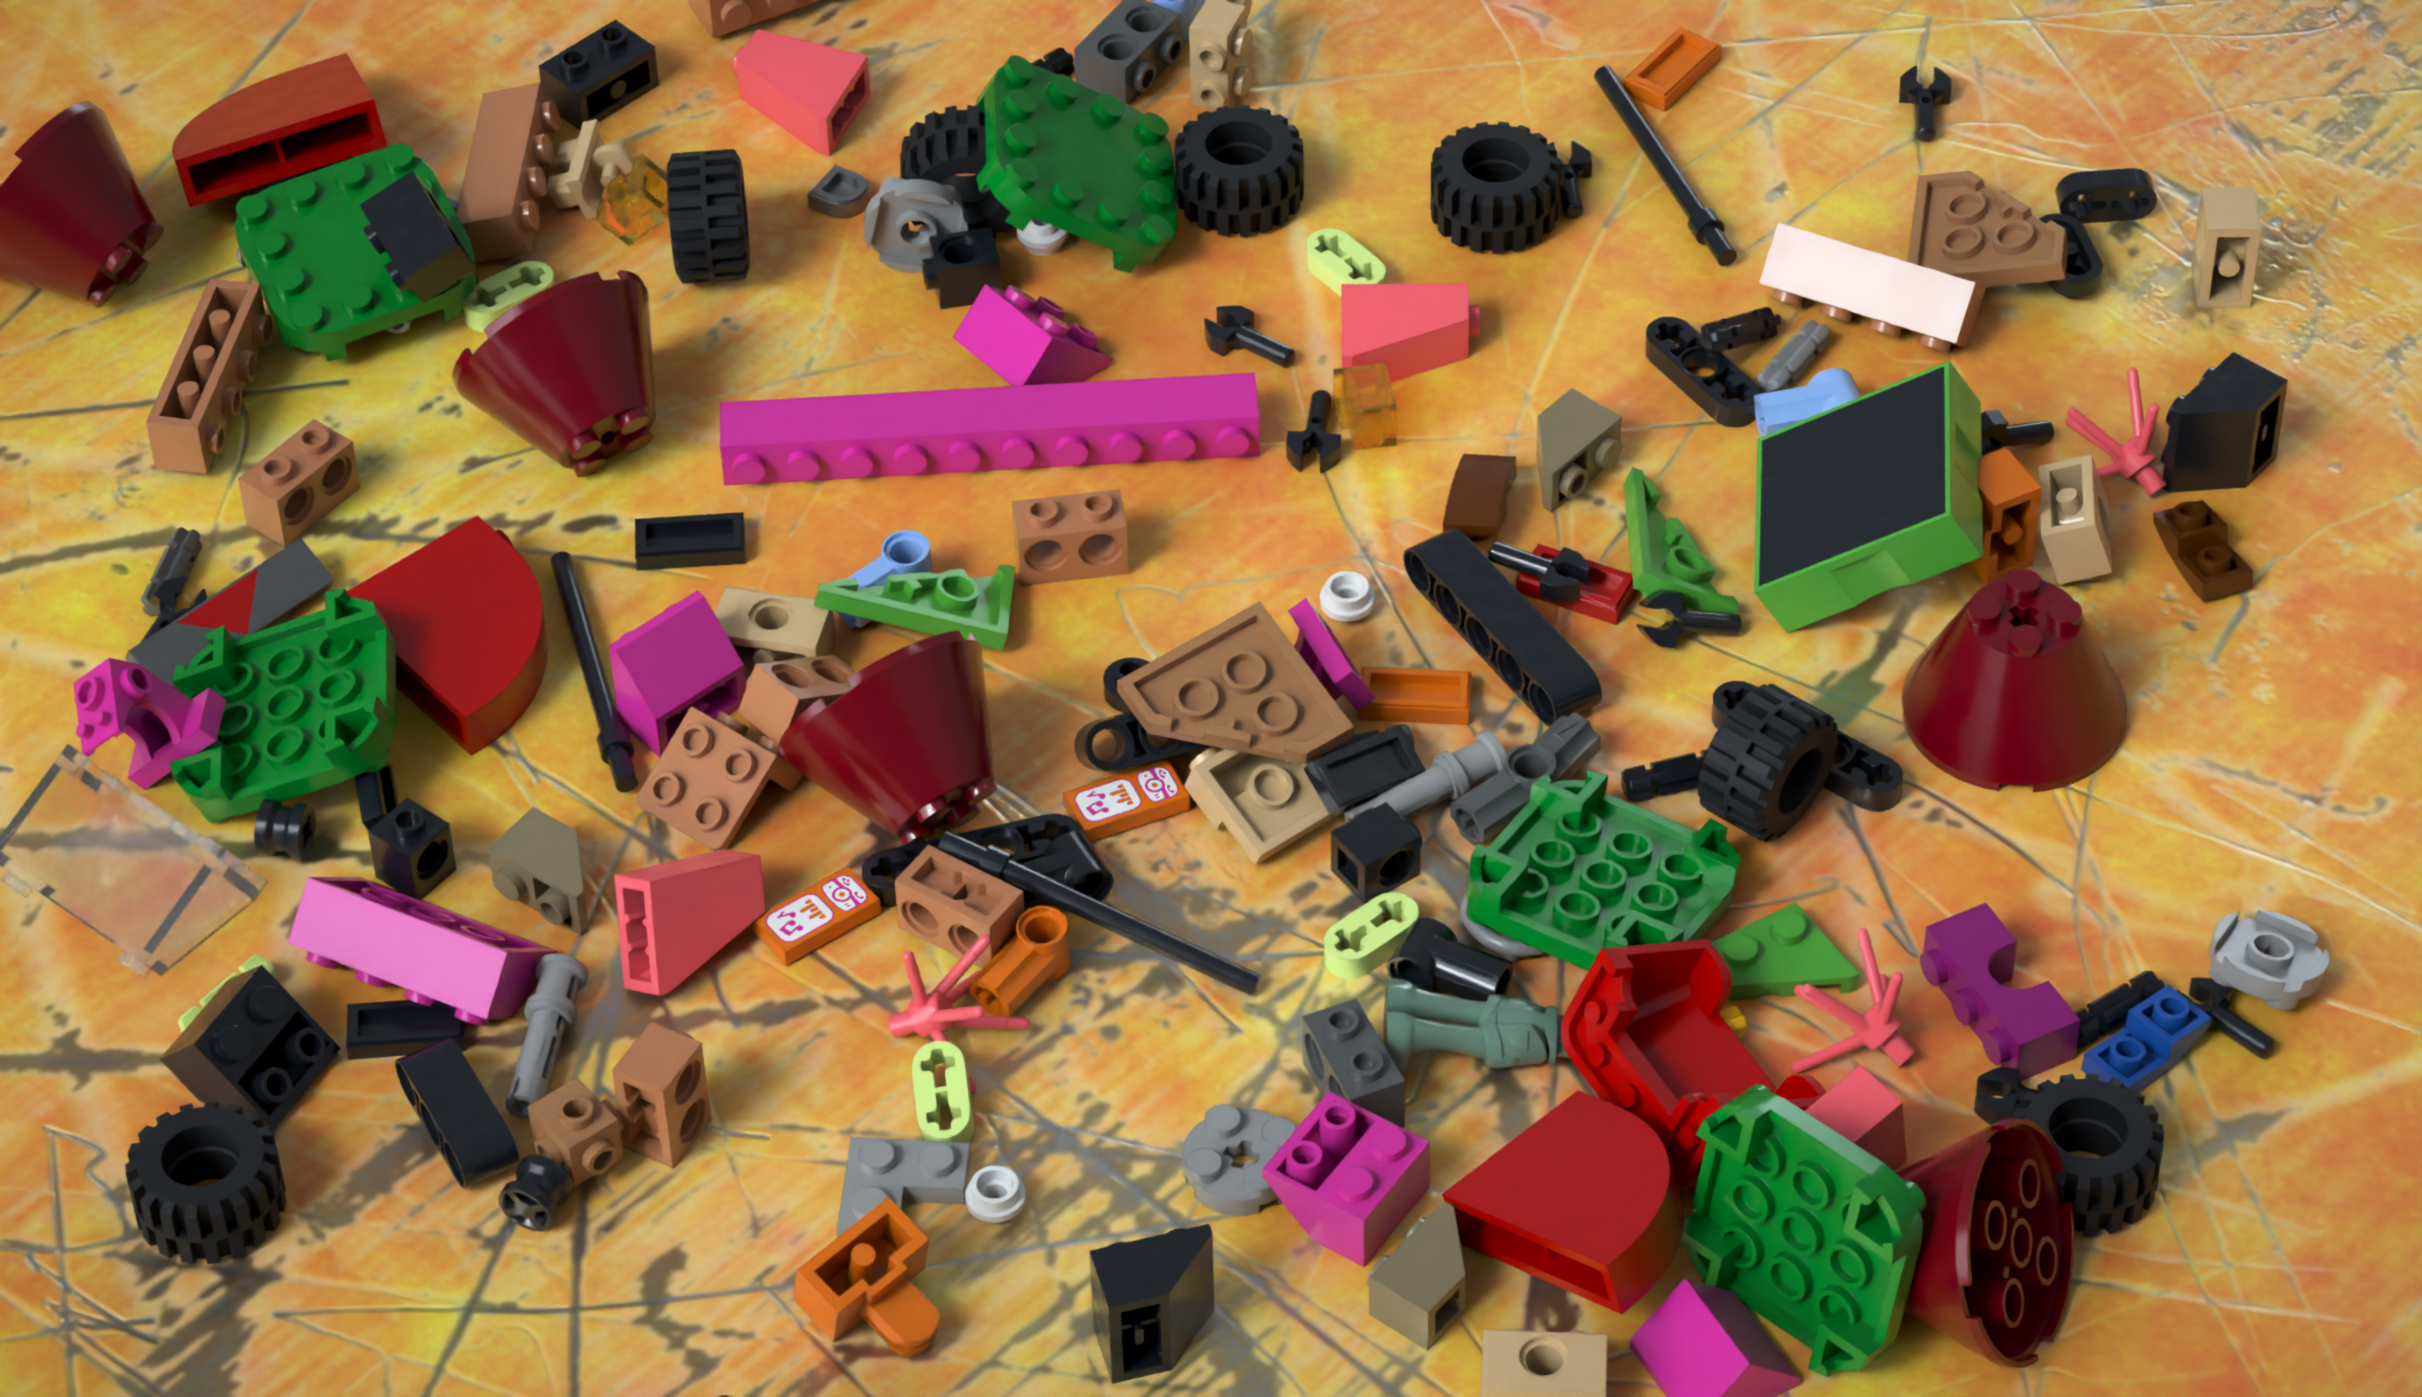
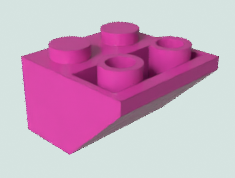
M985 284L953 336L957 342L1012 386L1084 382L1108 368L1113 360L1097 347L1100 338L1096 334L1077 323H1073L1071 326L1063 320L1066 311L1062 307L1042 296H1039L1036 301L1030 295L1012 285H1009L1007 290L1004 291Z
M699 591L692 593L676 604L670 605L659 615L633 631L625 633L617 641L609 645L620 723L659 758L691 706L713 719L717 717L720 711L730 715L739 709L746 690L744 664L705 596Z
M1328 1091L1263 1167L1262 1177L1314 1242L1364 1267L1429 1189L1430 1142Z

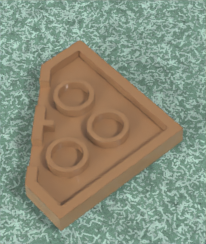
M1971 171L1918 176L1907 262L1966 279L1986 288L2065 279L2069 246L2065 228L2052 220L2044 223L2032 216L2029 206L2004 191L1999 194L1994 193L1984 186L1981 177Z
M1261 602L1252 605L1117 680L1118 694L1146 732L1152 735L1301 764H1307L1311 760L1322 756L1353 738L1354 726Z

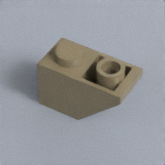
M1573 388L1537 417L1536 456L1543 508L1551 513L1569 498L1578 496L1585 485L1601 471L1613 467L1618 461L1623 448L1621 442L1622 417Z
M532 807L488 848L494 887L507 899L518 900L540 912L550 923L563 925L582 936L589 930L577 831Z
M1444 1201L1428 1218L1421 1217L1410 1228L1405 1241L1390 1256L1384 1255L1377 1260L1367 1279L1369 1286V1315L1427 1351L1465 1313L1466 1274L1455 1211L1452 1205Z

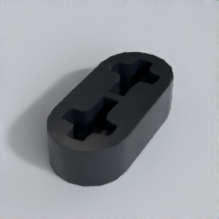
M2136 168L2071 173L2057 184L2055 190L2060 213L2070 215L2078 219L2082 224L2140 219L2148 215L2157 203V196L2151 176L2146 171ZM2130 192H2134L2132 197H2129ZM2079 195H2083L2082 200H2078Z

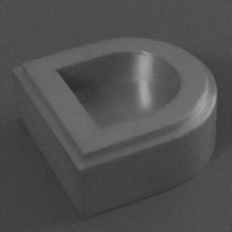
M837 165L807 194L808 207L810 209L834 218L857 216L866 210L870 201L867 180L862 175Z

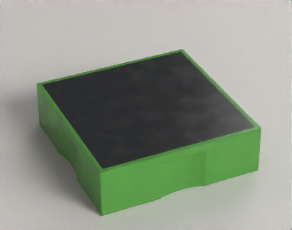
M1950 361L1757 439L1754 593L1787 633L1853 608L1884 591L1917 583L1983 557L1982 500L1977 485L1978 467L1982 457L1981 402Z

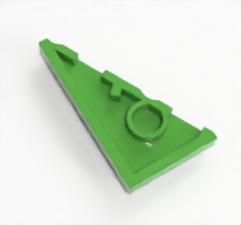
M1632 467L1623 483L1633 588L1639 590L1646 597L1659 589L1675 590L1683 593L1682 604L1687 609L1735 614L1739 608L1737 600L1734 596L1717 593L1710 583L1716 573L1715 569L1699 553L1697 544L1678 518L1670 517L1668 522L1656 507L1662 495L1653 482L1646 478L1642 470Z
M1001 565L998 566L995 576L976 578L969 577L965 569L948 570L940 574L920 572L888 575L884 586L858 588L859 584L856 578L839 579L832 583L819 584L814 606L912 629L919 633L938 635L951 631H960L965 640H969L968 635L973 633L981 646L1002 651L1008 635L1015 567Z
M1796 902L1711 942L1724 959L1731 973L1732 986L1727 1001L1759 999L1766 995L1794 997L1797 996L1794 993L1795 986H1804L1805 984H1811L1812 986L1839 984L1840 993H1851L1858 990L1860 974Z

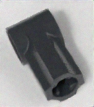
M1073 831L1057 837L1048 845L1044 856L1022 864L1100 901L1109 894L1114 883L1112 873L1088 836L1082 832ZM1023 891L1024 911L1036 906H1055Z
M1425 917L1418 918L1412 923L1388 961L1386 968L1390 978L1407 980L1422 990L1431 992L1436 988L1463 999L1487 1001L1489 994L1506 996L1512 977L1513 962L1459 943L1453 931L1444 923Z

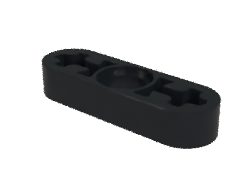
M1661 317L1652 321L1646 329L1645 355L1655 367L1717 423L1727 427L1738 428L1747 426L1756 419L1754 395L1759 394V388L1753 380L1721 352L1708 354L1705 346L1699 347L1697 337L1701 336V334L1685 320L1677 317ZM1695 367H1707L1715 373L1702 377L1691 374L1689 370Z

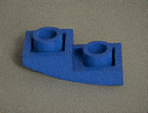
M2167 985L2130 1009L2123 1029L2086 1052L2081 1070L2086 1074L2099 1075L2098 1080L2109 1083L2112 1078L2124 1083L2123 1089L2127 1092L2136 1089L2140 1093L2172 1067L2210 1027L2212 1018L2170 985Z

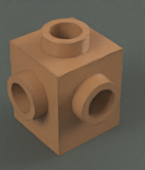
M577 1077L528 1106L533 1145L537 1155L549 1158L561 1165L572 1178L574 1188L594 1175L606 1172L614 1163L623 1158L620 1132L623 1131L624 1124L619 1112L610 1101L606 1099L600 1101Z

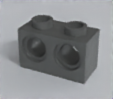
M1123 0L1074 49L1076 83L1102 94H1110L1119 101L1130 105L1141 93L1150 89L1154 80L1169 64L1172 65L1179 59L1184 45V40L1181 37L1180 14L1147 0Z
M1357 998L1302 1016L1303 1064L1321 1096L1324 1097L1330 1091L1404 1128L1405 1080Z

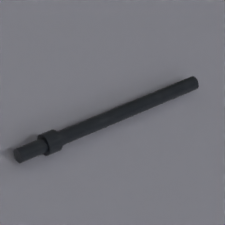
M1602 66L1597 69L1594 79L1688 217L1689 230L1698 243L1707 245L1719 265L1728 266L1732 264L1737 258V253L1724 235V224L1716 212L1711 208L1705 207L1610 66Z
M558 552L551 557L550 562L600 731L597 736L602 760L610 765L616 789L620 792H630L638 785L631 760L634 755L633 743L629 731L622 727L572 556L568 552Z
M946 830L940 840L939 850L1016 888L1250 996L1253 995L1261 978L1260 974L1013 861V854L993 844L985 848Z

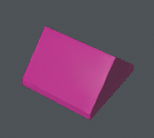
M1684 1278L1630 1339V1349L1666 1397H1775L1800 1385L1798 1374L1735 1292Z

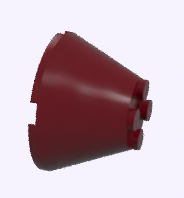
M91 101L74 104L44 124L14 153L22 161L2 185L0 184V278L85 300L96 308H100L111 298L122 281L127 285H131L143 274L148 266V261L143 256L161 238L164 228L156 222L105 112Z
M619 270L617 273L620 279L602 280L598 272L578 276L547 288L524 300L483 329L488 339L473 354L469 348H465L453 369V382L464 399L561 466L573 469L578 477H586L597 472L605 465V460L623 450L625 453L636 452L648 445L653 439L649 429L655 421L656 409L649 294L642 279L635 273L625 270Z
M2016 569L2010 572L2007 578L1993 581L1979 589L1916 659L1909 669L1902 689L1904 726L1910 739L1923 756L1936 767L1958 780L1999 791V784L2033 785V792H2043L2062 788L2085 779L2100 769L2113 756L2121 743L2126 726L2127 703L2123 687L2086 622L2081 606L2066 591L2050 582L2041 580L2036 572L2029 569Z
M951 631L931 636L903 647L847 678L852 686L851 690L828 706L823 698H819L787 728L778 744V751L785 763L897 839H900L903 846L928 840L934 834V829L947 822L952 829L967 824L981 812L977 803L988 798L998 788L995 784L982 648L977 638L971 633L968 635L969 640H965L960 631Z
M2004 1119L1896 1172L1903 1180L1915 1183L1922 1190L1926 1199V1207L1920 1213L1923 1221L1922 1244L1904 1313L1989 1361L2007 1368H2024L2034 1364L2039 1359L2038 1355L2033 1353L2041 1341L2053 1342L2064 1317L2072 1282L2074 1265V1216L2072 1202L2060 1200L2055 1172H2063L2064 1166L2052 1139L2040 1125L2028 1119Z

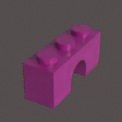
M1983 903L1926 926L1924 950L1920 956V965L1927 981L1933 986L1938 985L1949 999L1960 1023L1965 1026L1969 1025L1982 1041L1984 1051L1989 1060L1994 1065L2019 1069L2018 1081L2021 1082L2076 1058L2080 1019L2049 980L2027 989H2013L2001 985L2013 979L2017 941L1988 904Z

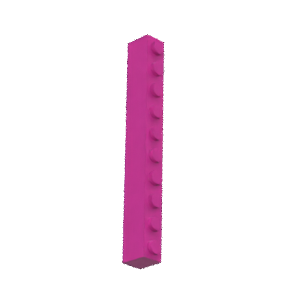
M1255 373L720 402V451L724 486L1260 456L1259 410Z

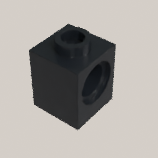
M991 227L929 236L930 258L922 259V271L926 290H936L940 309L973 305L985 284L1002 290L1000 260Z
M406 798L368 830L375 876L399 892L422 899L457 870L449 823L409 798Z
M1385 802L1331 831V871L1363 904H1366L1376 896L1387 893L1420 875V848L1423 846L1420 831L1409 818L1403 819Z

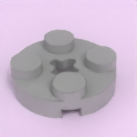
M899 177L886 179L880 185L879 192L869 201L864 214V238L869 249L872 246L874 250L880 253L879 260L885 265L903 272H923L922 259L930 258L929 236L968 231V214L962 203L960 191L951 185H942L923 179L904 180ZM921 221L927 225H921L919 231H910L908 222Z
M2258 910L2255 919L2238 920L2240 911L2230 913L2217 923L2208 952L2211 960L2209 974L2216 983L2226 987H2235L2244 993L2262 998L2269 1006L2278 1010L2294 1009L2299 999L2313 995L2321 987L2330 956L2327 949L2322 954V951L2316 946L2319 936L2306 924L2290 916L2265 910Z
M1229 1104L1215 1105L1206 1112L1205 1120L1198 1123L1185 1139L1182 1150L1184 1179L1186 1183L1188 1180V1183L1195 1189V1198L1207 1208L1222 1214L1232 1216L1260 1213V1205L1271 1203L1275 1199H1277L1278 1206L1283 1202L1262 1177V1169L1297 1128L1291 1120L1279 1118L1262 1110L1235 1108ZM1249 1156L1257 1162L1247 1161L1243 1168H1237L1233 1166V1157Z

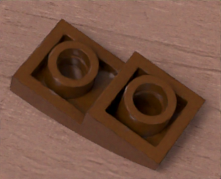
M1462 455L1448 496L1443 520V532L1450 528H1458L1470 541H1483L1490 537H1497L1507 517V494L1517 477L1515 456Z
M2203 500L2182 502L2174 508L2153 513V523L2167 552L2183 578L2203 602L2253 588V569L2228 545V525Z

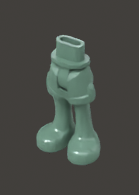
M1387 979L1383 1031L1385 1032L1384 1046L1402 1076L1405 1074L1411 1058L1416 1053L1431 1050L1458 1052L1482 1058L1485 1066L1492 1068L1540 1064L1546 1060V1057L1547 1065H1554L1556 1057L1569 1058L1561 1039V1022L1564 1016L1558 1015L1557 1007L1548 1006L1545 1008L1526 999L1509 998L1500 994H1489L1487 1001L1469 1000L1422 990L1404 979ZM1431 1020L1451 1021L1465 1025L1447 1024Z

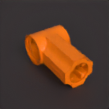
M1050 906L1029 908L1020 915L1016 922V935L969 982L970 995L976 999L980 1006L984 1007L987 1014L1010 1017L1043 982L1058 980L1068 972L1071 967V950L1068 922L1065 915L1060 910Z

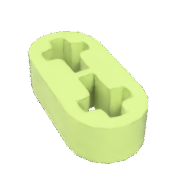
M1330 228L1318 230L1308 237L1306 241L1307 269L1340 297L1341 284H1386V268L1382 261L1347 233Z
M525 261L484 279L479 284H475L473 292L462 303L464 318L468 327L474 331L484 332L483 329L514 306L554 286V273L551 267L539 261Z
M1383 893L1331 926L1324 936L1325 967L1337 977L1355 979L1370 973L1392 957L1412 923L1419 918L1416 902L1411 897L1402 893ZM1360 947V951H1358V952H1355V951H1354V950H1356L1357 948Z
M934 1041L925 1044L916 1052L912 1061L917 1120L925 1141L969 1143L974 1134L975 1124L969 1073L963 1054L955 1044L947 1041ZM946 1063V1086L937 1087L933 1076L935 1065ZM940 1107H950L953 1117L951 1129L940 1130Z

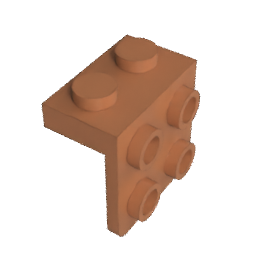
M691 706L639 791L637 804L645 811L713 851L728 848L768 780L793 793L803 774L785 763L778 751V745L771 739L762 736L758 744L744 737L749 728L731 716L720 711L717 717L713 719Z

